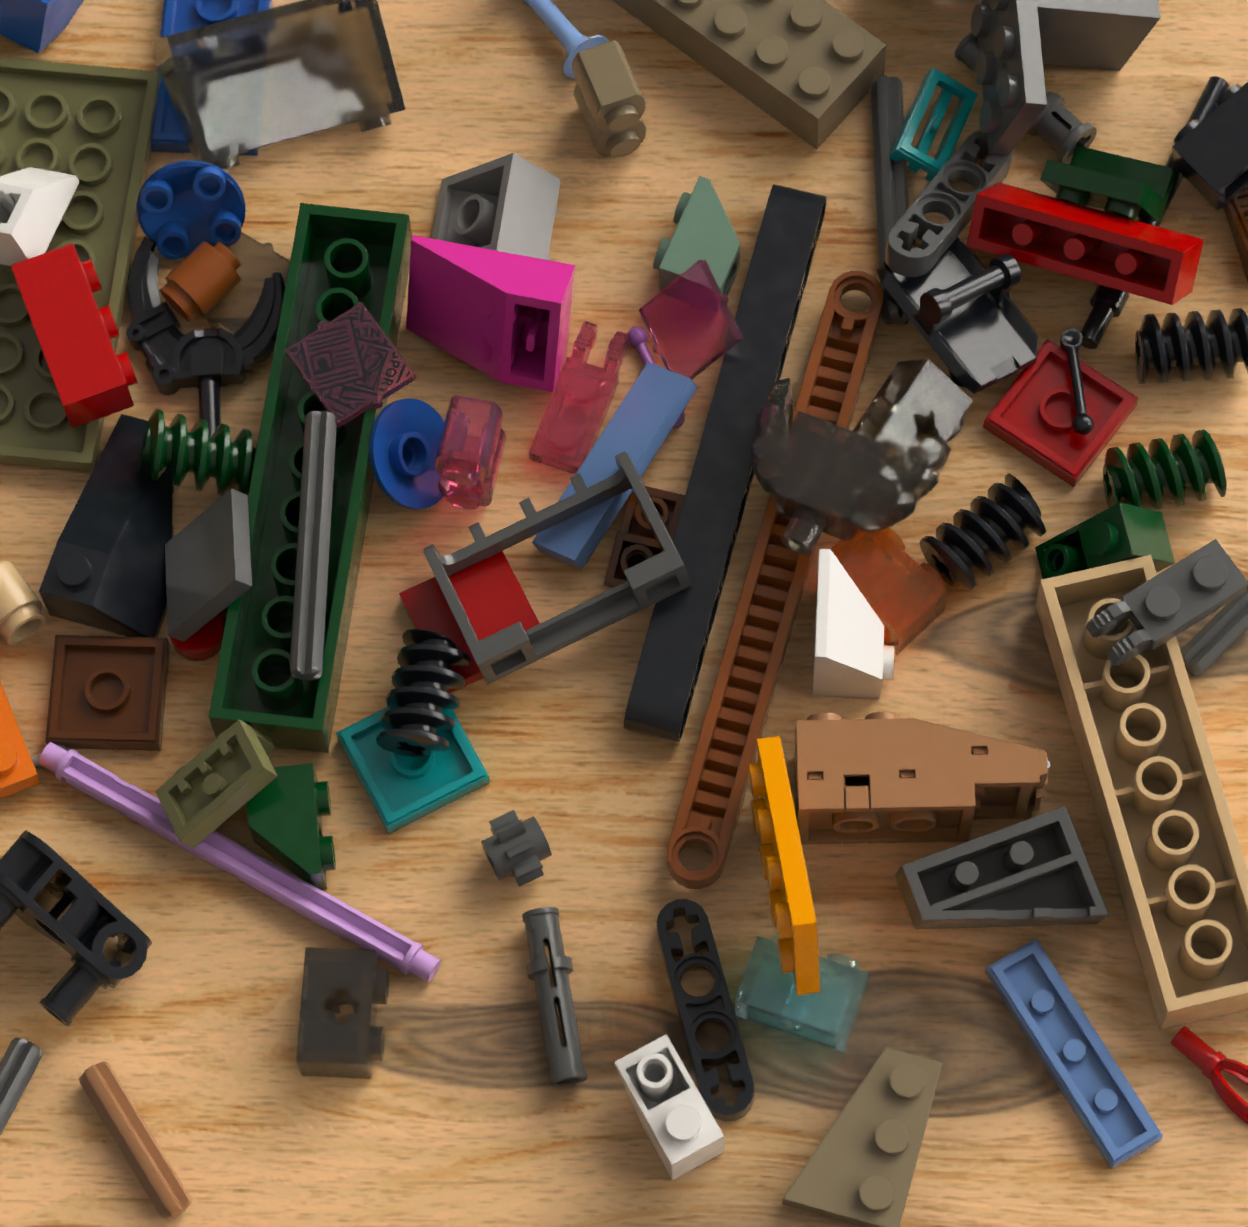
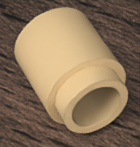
M2 561L0 562V638H5L10 645H16L36 634L44 625L45 616L41 612V601L13 563Z

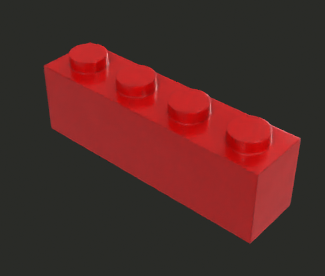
M999 182L976 194L966 247L998 256L1009 254L1016 261L1173 305L1193 290L1204 239Z

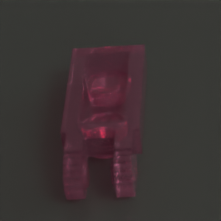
M588 321L583 323L577 335L571 358L567 357L556 387L529 450L530 460L572 474L577 473L595 445L619 384V370L627 352L630 337L628 334L616 332L609 343L603 368L586 363L591 349H593L596 343L598 327L597 324Z

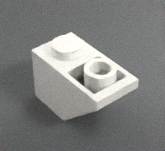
M28 167L0 176V264L10 266L46 252L80 182L76 175Z
M667 1034L614 1062L640 1122L672 1181L724 1153V1135Z

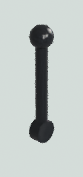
M1069 328L1061 334L1060 346L1068 353L1076 416L1072 420V428L1078 435H1086L1092 431L1094 422L1086 411L1078 353L1082 345L1083 336L1079 330Z

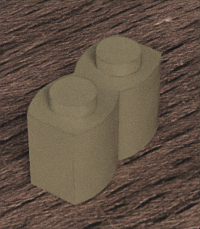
M613 40L578 52L572 63V71L577 81L574 97L598 153L605 158L610 155L622 157L634 152L646 136V126L641 117L645 110V100L621 45Z

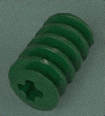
M155 409L145 427L138 459L137 474L144 463H149L152 481L158 482L165 469L172 468L175 486H180L188 472L194 473L195 487L198 491H202L209 478L213 477L216 478L218 495L223 496L230 484L236 482L238 484V491L248 496L257 444L253 447L251 431L245 428L231 442L230 428L227 424L222 423L217 427L212 437H210L208 423L205 419L196 421L191 431L188 432L186 417L182 414H177L167 428L165 426L164 412L160 409Z
M1205 429L1195 431L1191 443L1184 434L1173 435L1170 449L1162 438L1151 440L1148 453L1144 446L1138 442L1129 445L1126 457L1118 447L1108 448L1105 454L1103 485L1108 508L1124 500L1129 505L1141 507L1142 497L1148 496L1155 510L1162 509L1164 492H1170L1177 506L1184 505L1185 490L1189 487L1192 488L1198 501H1205L1207 484L1210 483L1214 484L1220 497H1225L1227 481L1222 457L1211 435Z

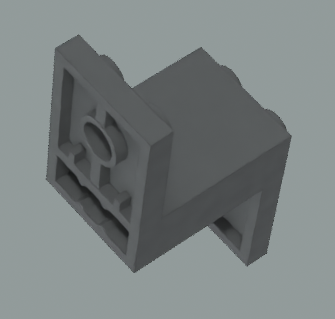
M982 0L980 4H977L972 12L971 32L974 37H978L979 55L976 61L975 78L976 82L982 85L984 102L981 107L979 121L981 131L987 133L988 154L1009 156L1046 107L1043 64L1121 70L1159 21V0Z

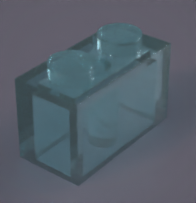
M773 935L771 940L757 936L735 998V1016L845 1053L867 991L869 973L860 970L861 965L849 957L833 953L828 954L827 958L819 956L821 992L797 996L793 972L785 974L781 972L777 947L779 935Z

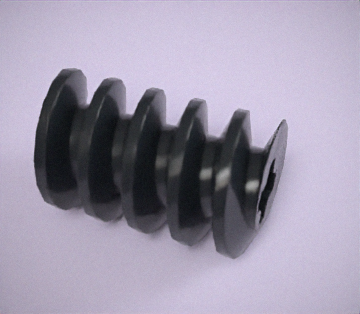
M1242 308L1233 309L1227 323L1221 310H1212L1208 315L1206 325L1198 311H1191L1185 319L1184 326L1176 312L1167 313L1162 328L1154 314L1144 315L1140 329L1136 331L1135 360L1139 384H1145L1149 368L1156 369L1161 383L1168 381L1172 366H1177L1183 381L1190 380L1194 365L1200 366L1205 380L1212 379L1215 365L1220 363L1227 379L1234 378L1238 362L1244 363L1248 373V318Z
M1008 473L1005 476V485L1003 483H994L988 489V498L977 496L970 503V511L960 509L953 516V525L943 522L936 528V538L925 536L920 540V548L931 568L943 581L951 586L959 581L972 590L977 586L972 569L976 567L989 577L995 572L989 559L990 555L993 554L1004 563H1007L1012 559L1006 545L1007 542L1011 541L1017 547L1024 550L1029 546L1023 531L1024 529L1029 528L1040 537L1046 533V529L1041 519L1039 506L1031 493L1016 477Z
M417 628L410 629L402 635L403 643L406 646L402 647L397 655V661L401 667L393 672L392 684L395 689H392L386 698L387 706L390 710H387L381 717V726L385 731L376 737V741L384 750L395 754L421 757L430 755L431 751L445 752L449 750V741L436 735V731L454 729L455 721L449 716L442 714L441 711L442 709L459 708L460 699L446 691L447 688H462L465 686V677L452 671V667H467L470 665L471 658L464 652L457 650V645L450 638L442 634Z

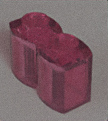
M455 395L450 399L434 466L440 474L439 491L448 503L458 508L477 509L479 505L486 507L492 501L507 439L504 430L501 428L504 414L495 402Z

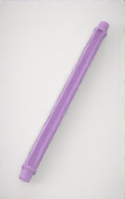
M52 742L48 743L43 749L38 762L41 766L54 772L55 778L59 781L66 782L98 801L119 810L123 815L219 869L233 874L239 880L342 938L354 942L365 951L396 967L401 973L405 975L412 973L430 983L438 972L441 960L424 951V945L413 942L215 830L194 848L180 842L158 798L133 784L123 781L117 775L86 759L73 749L67 751Z

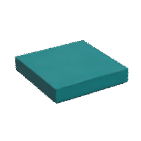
M389 707L336 732L344 752L388 834L490 783L489 775L452 709H442L441 713L455 721L454 729L436 731V735L449 741V750L445 752L431 751V754L428 756L409 757L384 750L377 744L376 737L385 731L381 726V717L387 710H390Z

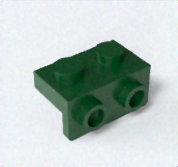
M1078 146L1074 151L1070 165L1047 159L1040 180L1056 193L1055 198L1086 207L1089 205L1104 209V212L1133 220L1138 217L1160 223L1176 173L1170 167Z

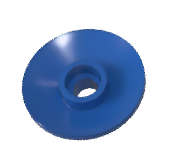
M406 398L396 400L383 408L373 424L369 441L371 467L379 487L392 502L406 509L419 510L435 505L448 491L455 468L454 445L445 421L432 406L418 399Z

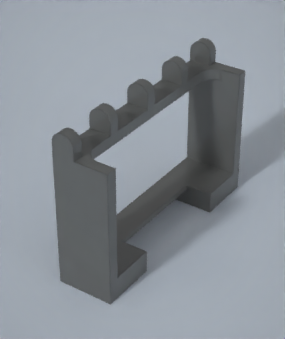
M625 451L615 456L619 470L601 482L587 488L580 473L570 477L576 494L537 513L531 500L527 498L519 502L526 518L485 537L479 522L469 526L475 543L454 553L440 555L433 544L423 549L427 561L487 684L692 586L686 567L629 454ZM631 489L662 552L624 570L627 582L526 631L519 621L479 641L449 576Z

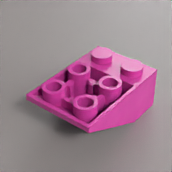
M413 235L410 251L406 329L498 382L554 392L568 350L575 265Z

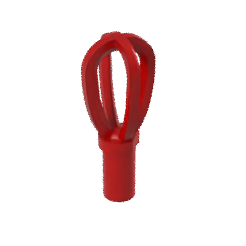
M1187 1026L1181 1028L1170 1044L1202 1070V1074L1211 1080L1215 1091L1222 1101L1237 1117L1248 1124V1103L1229 1086L1220 1073L1224 1071L1248 1085V1066L1239 1061L1228 1059L1221 1051L1216 1052Z

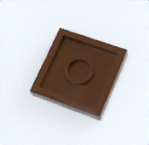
M55 635L46 743L52 742L56 745H64L66 748L161 751L170 650L168 638Z

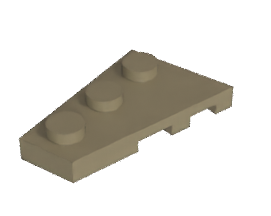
M886 1047L784 1196L782 1204L863 1227H900L943 1063Z

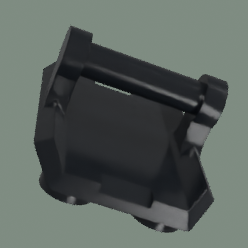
M957 237L932 269L922 276L905 277L896 274L889 269L885 261L877 269V274L884 286V293L888 300L901 307L949 368V376L956 385L968 388L973 394H976L1036 363L1038 333L1009 297L1011 287L1018 284L1022 277L1019 264L1011 255L1002 254L992 259L989 267L985 268L970 247H966V243Z

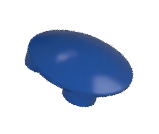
M186 160L163 166L149 176L139 191L136 211L141 229L157 245L158 252L165 258L177 260L188 256L203 241L212 247L218 242L226 247L234 245L241 236L246 205L241 188L226 171L210 163Z

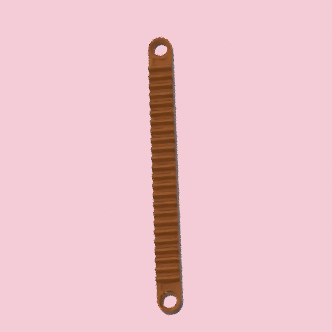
M850 271L841 274L834 280L829 289L668 843L667 866L670 875L678 884L688 889H702L712 885L719 879L724 869L733 834L737 827L739 813L743 806L745 792L750 781L748 764L755 763L758 750L757 739L762 738L764 725L767 722L770 704L774 697L776 683L778 682L781 666L784 662L792 627L796 620L799 602L802 599L804 585L808 578L815 546L819 539L821 525L825 518L827 504L837 476L844 444L847 441L850 423L853 420L860 388L870 360L872 346L882 315L883 290L881 284L874 276L863 271ZM860 290L870 297L872 303L865 311L850 312L842 306L840 302L841 297L848 291ZM701 844L707 847L713 857L710 865L698 872L684 868L680 863L679 855L686 846Z

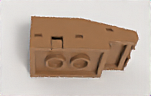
M874 712L866 715L865 719L843 720L838 714L816 713L808 716L807 720H796L794 747L795 814L801 845L841 844V842L843 844H860L865 842H968L973 820L1031 819V811L1039 810L1041 799L1045 797L1044 786L1048 785L1047 776L1050 769V761L1047 760V751L914 718H900L898 714L893 712Z

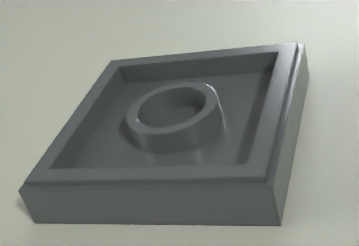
M231 488L165 544L168 636L183 642L186 641L252 587L249 509L246 494Z

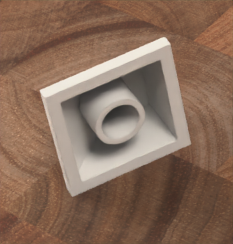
M819 549L812 696L880 699L882 679L893 680L894 646L884 645L883 623L831 549Z

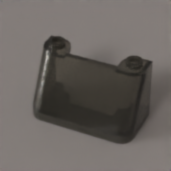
M301 0L150 40L158 68L193 159L213 164L223 170L240 165L238 155L251 149L359 122L361 132L392 124L391 113L406 110L377 0Z

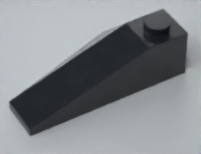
M121 414L57 541L39 593L51 616L126 637L157 638L167 612L165 544L174 537V527L172 524L173 474L172 468H166L158 482L152 481L149 463H144L137 474L138 459L147 421Z

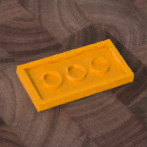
M780 736L757 739L758 763L748 764L753 796L751 809L755 833L760 834L761 843L764 844L759 845L764 880L768 879L771 890L768 891L772 924L777 926L779 934L777 947L782 974L793 972L797 996L819 993L821 991L817 921Z

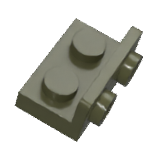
M239 719L228 729L221 732L210 745L188 764L181 767L174 776L155 791L180 842L192 848L196 847L278 776L267 756L275 748L269 736Z

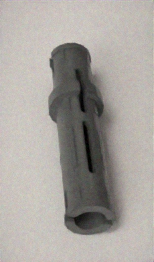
M542 907L522 914L531 960L526 965L528 979L534 980L541 1029L551 1076L550 1085L568 1086L587 1080L568 975L573 972L571 957L565 956L558 919V908ZM544 946L548 947L552 978L554 981L555 988L551 987L547 957L545 954ZM554 1005L558 1006L565 1047L561 1046Z

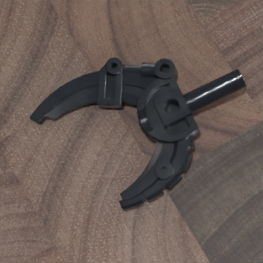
M144 237L135 254L128 280V303L132 321L126 331L127 338L133 349L141 351L147 359L145 364L152 373L153 380L162 394L170 396L178 392L180 388L196 387V389H199V419L207 421L209 436L212 437L217 427L221 424L220 387L228 386V384L243 383L246 373L257 368L256 364L259 362L263 363L275 348L273 344L276 342L285 292L283 276L281 273L275 272L272 274V277L265 278L263 290L254 311L234 335L222 328H206L192 330L184 336L177 329L181 325L167 301L162 303L158 288L160 259L153 253L156 244L147 237Z

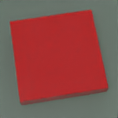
M1047 338L1037 351L1036 363L1022 370L984 419L983 428L1072 487H1075L1135 409L1138 397L1080 360L1086 411L1092 417L1094 427L1089 434L1078 435L1072 428V420L1076 416L1068 353Z
M503 551L449 576L479 641L519 621L525 631L540 624ZM436 577L400 592V600L415 629L429 630L450 638L457 645V650L470 656L471 662L469 666L461 668L452 667V671L465 677V686L484 678ZM447 688L446 692L452 693L461 688Z

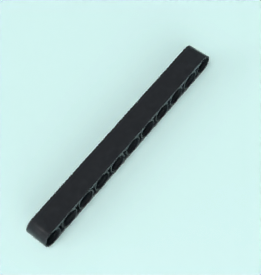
M776 184L772 186L673 538V543L686 567L692 586L655 603L627 703L624 729L680 742L823 224L827 204V196Z

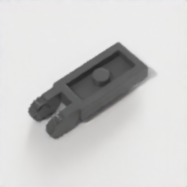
M1215 539L1122 596L1121 601L1113 603L1095 615L1087 623L1086 628L1093 638H1097L1107 634L1113 628L1130 619L1137 631L1116 642L1106 654L1114 666H1118L1149 647L1152 650L1156 649L1238 598L1247 591L1248 581Z

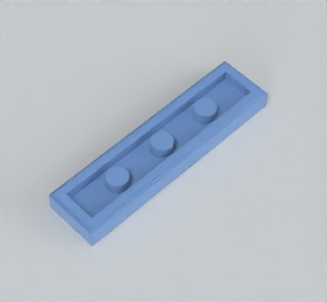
M647 362L576 473H580L587 488L614 475L619 470L615 456L624 451L629 454L641 478L698 389L691 378ZM571 482L559 501L576 494ZM631 489L538 533L532 543L539 552L583 569L631 494Z
M1037 939L986 967V975L1111 1170L1161 1141L1162 1133Z

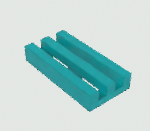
M932 67L922 80L888 157L896 162L901 158L909 162L908 169L915 173L922 169L927 172L925 179L931 182L950 159L978 94ZM937 85L942 88L917 146L914 148L910 144ZM954 95L960 100L933 159L927 155V152Z

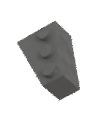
M1065 806L902 865L895 874L915 929L1098 924L1108 916Z

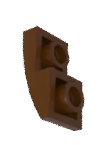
M645 486L673 541L685 495ZM632 492L628 498L620 531L617 530L604 580V586L615 588L627 582L624 570L662 552Z

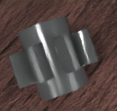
M512 810L489 821L493 836L482 840L481 844L497 878L501 880L512 875L520 887L543 876V867L540 861L552 856V853L535 817L533 816L521 821V819H518L515 811Z

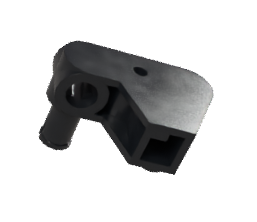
M25 830L1 857L0 930L15 913L23 922L59 944L72 956L70 959L73 963L71 968L48 995L39 1002L53 1017L64 1025L69 1026L72 1023L71 1020L99 987L104 989L108 986L115 988L123 978L130 977L141 969L147 957V950L152 942L139 927L58 853L31 832ZM44 887L45 889L41 892V894L35 900H33V898ZM117 936L118 950L115 956L104 957L103 947L109 937L114 938Z

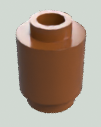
M203 241L165 277L168 283L160 289V293L182 318L191 322L198 314L204 317L241 282V278L236 272L241 263L222 243L218 242L212 247Z

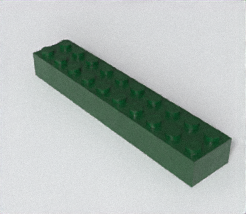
M300 203L248 493L252 587L228 606L209 712V720L216 738L221 732L240 719L269 736L275 747L329 753L375 478L369 455L370 434L377 416L387 406L390 386L386 383L381 385V383L386 382L383 378L391 379V377L386 375V370L393 368V362H390V360H394L392 355L396 352L410 268L412 231L409 215ZM361 306L364 309L363 320H372L373 322H360ZM349 312H359V314L346 315ZM349 316L358 318V320H353V324L355 325L354 330L359 328L360 338L380 340L379 343L384 344V338H386L388 341L387 345L392 347L388 348L357 340L359 350L362 345H365L361 353L362 361L369 345L388 350L389 353L374 390L353 385L354 382L345 384L379 394L374 396L368 393L344 391L343 397L366 399L365 401L340 400L342 403L351 404V407L355 408L354 411L327 398L324 400L323 396L325 394L328 395L330 389L323 390L322 396L320 394L321 391L318 392L317 390L363 377L350 320L347 319L333 323L341 317ZM345 325H346V327H347V328H343V329H339V330H335V331H331V332H327V333H323V334H319V335L313 336L314 334H316V333H318V332H321V331H325V330H329V329H333V328H337V327H341V326H345ZM362 328H369L368 337H362V335L365 336L362 332H366ZM371 328H374L376 333L379 329L380 337H376L374 332L373 337H370ZM343 331H348V333L336 335V336H333V337H329V338H325V339H321V340H317V341H313V342H309V343L306 342V341H308V340H312V339H316V338H320V337H324V336L336 334V333L343 332ZM346 335L349 336V337H347V338H343V339H340V340H336V341H332V342H328V343H324V344L312 346V347H309V348L307 347L308 345H312V344H315V343H319V342H323V341H327V340H331V339L343 337V336H346ZM350 340V342L309 352L310 349ZM300 343H303L311 381L303 371L306 370L302 368V366H305L304 361L301 362L299 357L296 360L292 356H297L299 353ZM295 346H298L297 348L299 349L297 350V352L292 353L289 351ZM351 347L350 350L343 351V352H339V353H335V354L333 353L334 351H338V350H342V349H346V348ZM372 348L368 352V355L374 352H381L383 359L386 355V352ZM331 350L336 370L314 376L310 355ZM351 352H352V355H348V356H344V357H340V358H336V359H335V356H339V355H343V354H347V353H351ZM329 353L312 357L315 371L320 368L317 365V361L321 357L326 358L327 366L332 367ZM379 354L371 355L365 360L363 365L365 370L375 363L374 361L377 360ZM353 357V359H351V360L343 361V362H340V363H336V362H335V361H339V360H342V359H346V358ZM380 357V359H379V363H377V366H375V368H373L372 370H369V371H367V372L373 371L374 369H376V368L379 366V364H380V362H381V357ZM355 362V364L337 368V366ZM357 368L356 371H352V372H349V373H345V374H341V375H337V376H333V377H329V378H325V379H321V380L316 381V379H317V378H320V377H324V376H328V375H332V374H336V373H340V372H344V371H348V370ZM380 368L370 375L369 382L367 381L368 374H366L368 387H373ZM392 370L388 371L389 375H392ZM358 373L357 376H353V377H349V378H345V379H341V380H337V381H333V382H330V383H326V384H322V385H318V386H317V383H321V382L329 381V380H332V379H336V378H340V377H344V376H348V375H352V374ZM363 380L356 382V384L365 385ZM334 387L330 397L338 400L342 387ZM365 402V404L358 405L357 409L355 407V403ZM329 405L332 406V407H334V408H336V409H338V410H340V411H342V412H344V413H346L347 415L344 416V415H342V414H340V413H338V412L332 410V409L329 407ZM311 411H328L335 415L337 428L322 675L316 680H299L291 675L290 654L305 417Z

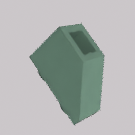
M699 176L692 194L684 192L680 197L673 222L678 224L671 240L665 237L662 239L655 255L653 268L659 270L660 292L720 313L740 269V241L710 179Z

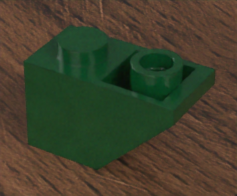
M1118 503L1035 547L1043 579L1151 555L1156 573L1175 564L1162 512L1124 503Z
M313 763L274 767L278 776L247 802L248 826L253 840L297 877L321 890H327L326 871L336 870L333 837L323 836L321 816L331 815L328 781L318 782Z

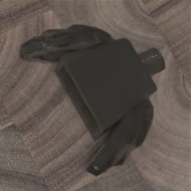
M790 378L775 381L768 391L765 402L757 410L756 434L750 443L752 466L758 482L767 494L774 496L777 512L791 520L781 541L791 550L803 555L812 554L822 532L843 541H849L854 538L859 530L866 533L881 531L908 518L914 513L917 502L936 487L939 481V474L943 470L951 451L946 441L941 436H937L919 445L910 447L898 457L896 448L804 412L798 411L793 422V394Z

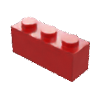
M72 243L10 265L71 428L133 407L134 403L128 386L137 384L138 381L127 352L116 355L110 340L119 337L120 334L109 305L98 309L92 294L102 290L92 260L80 262L75 246Z

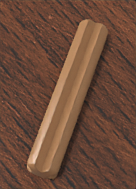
M103 1061L87 1068L79 1078V1082L161 1218L168 1220L182 1214L190 1206L191 1197L110 1064Z

